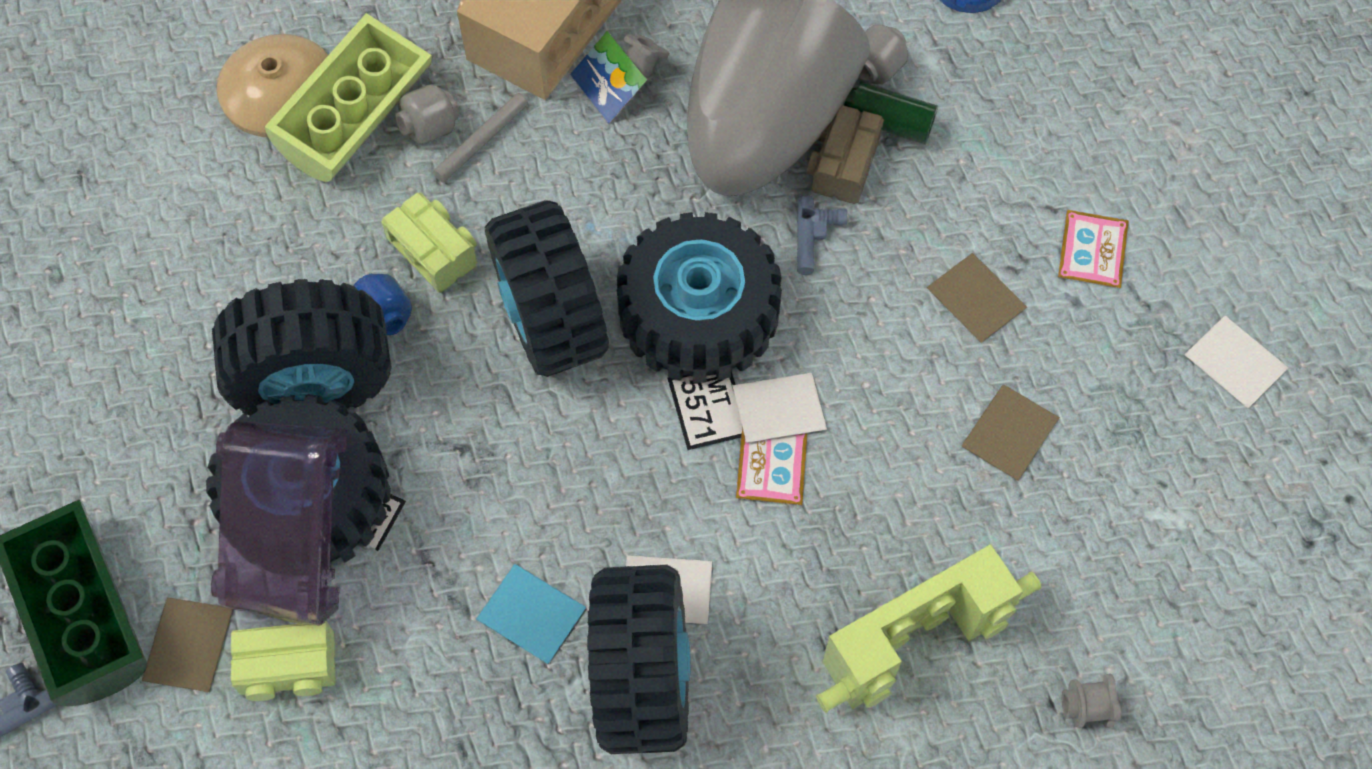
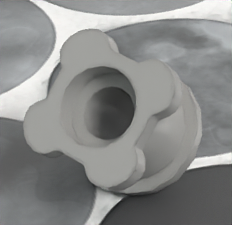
M627 33L624 41L630 44L626 53L627 56L647 79L646 82H652L654 79L652 72L659 57L667 59L670 54L669 51L658 46L653 40L645 36H633Z
M1104 674L1103 681L1097 683L1081 684L1077 679L1071 680L1068 690L1062 691L1063 713L1066 719L1072 718L1076 727H1084L1086 722L1103 721L1105 728L1114 727L1116 720L1121 719V707L1117 699L1116 683L1112 674Z

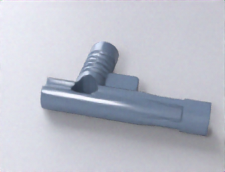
M802 195L798 197L797 272L799 274L810 275L814 272V240L826 239V225L828 223L829 225H832V223L833 225H847V209H814V198L812 196ZM808 215L811 216V218L804 219L802 216Z
M24 663L15 664L6 670V674L15 692L0 700V708L3 712V715L0 716V737L57 706L50 700L47 690L40 694L35 690L36 687ZM38 700L39 706L29 711L31 701Z

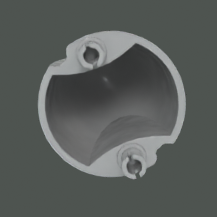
M718 0L697 56L691 81L687 114V136L691 161L698 177L713 192L724 196H738L755 191L777 179L791 168L815 143L846 100L868 59L870 44L865 31L857 20L834 0Z

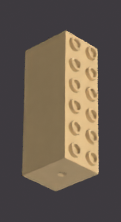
M461 0L457 9V16L466 60L546 100L622 0Z

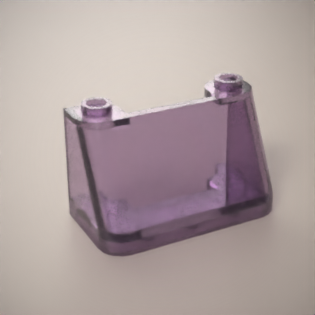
M236 421L227 427L226 432H221L218 435L216 455L218 460H222L218 569L214 571L211 580V594L213 597L218 598V603L221 607L297 624L318 626L327 621L339 609L340 587L328 586V583L335 578V569H330L333 481L339 478L340 468L331 467L336 465L337 452L344 453L346 451L347 428Z

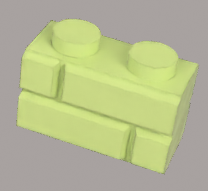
M417 192L403 202L402 207H397L384 216L381 223L388 241L438 293H442L454 284L458 277H463L476 267L477 259L474 248L477 244L465 227L461 226L456 229L449 222L451 219L450 215L438 200L435 199L430 202L422 193Z
M327 621L233 630L231 632V683L240 695H246L247 700H271L275 698V692L293 690V694L298 696H313L322 693V687L334 686L336 683L334 660L335 636Z

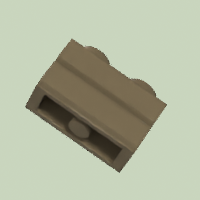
M843 105L840 107L818 139V141L824 143L821 152L813 150L808 164L807 174L813 176L811 190L814 193L830 198L835 196L838 200L852 204L859 203L881 138L884 122L882 116L865 111L860 113L858 109Z

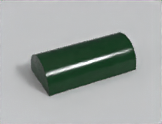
M76 500L1 534L0 566L50 700L59 706L84 705L109 697L139 679L147 668V661L81 500Z

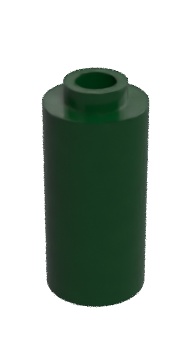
M860 82L857 89H851L844 103V106L858 109L860 113L865 111L882 116L884 119L883 132L925 145L930 136L938 110V105L864 82Z

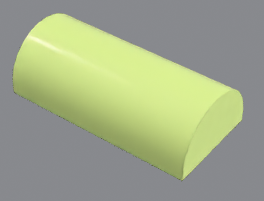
M366 13L266 124L267 136L276 149L302 172L317 180L329 182L396 106L400 98L409 91L432 63V55Z

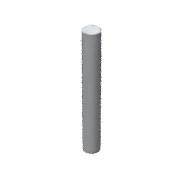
M516 93L433 170L434 176L440 182H446L528 105L526 98L522 94Z

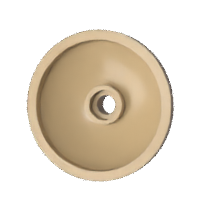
M291 34L263 36L241 46L227 59L217 80V97L225 116L232 124L246 133L268 137L265 130L266 124L325 60L328 54L315 42Z

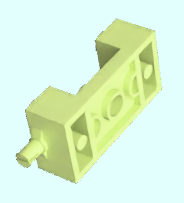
M990 544L831 634L827 642L823 664L836 685L816 695L820 707L827 713L829 710L847 701L851 709L856 708L862 703L867 708H870L886 699L891 694L888 688L896 682L895 677L902 662L895 650L910 640L908 634L921 626L928 631L940 625L949 617L948 611L968 641L981 634L985 639L997 635L1009 625L1006 620L1016 613L1015 606L1019 604V601L1041 589L1039 579L1033 572H1029L1016 581Z

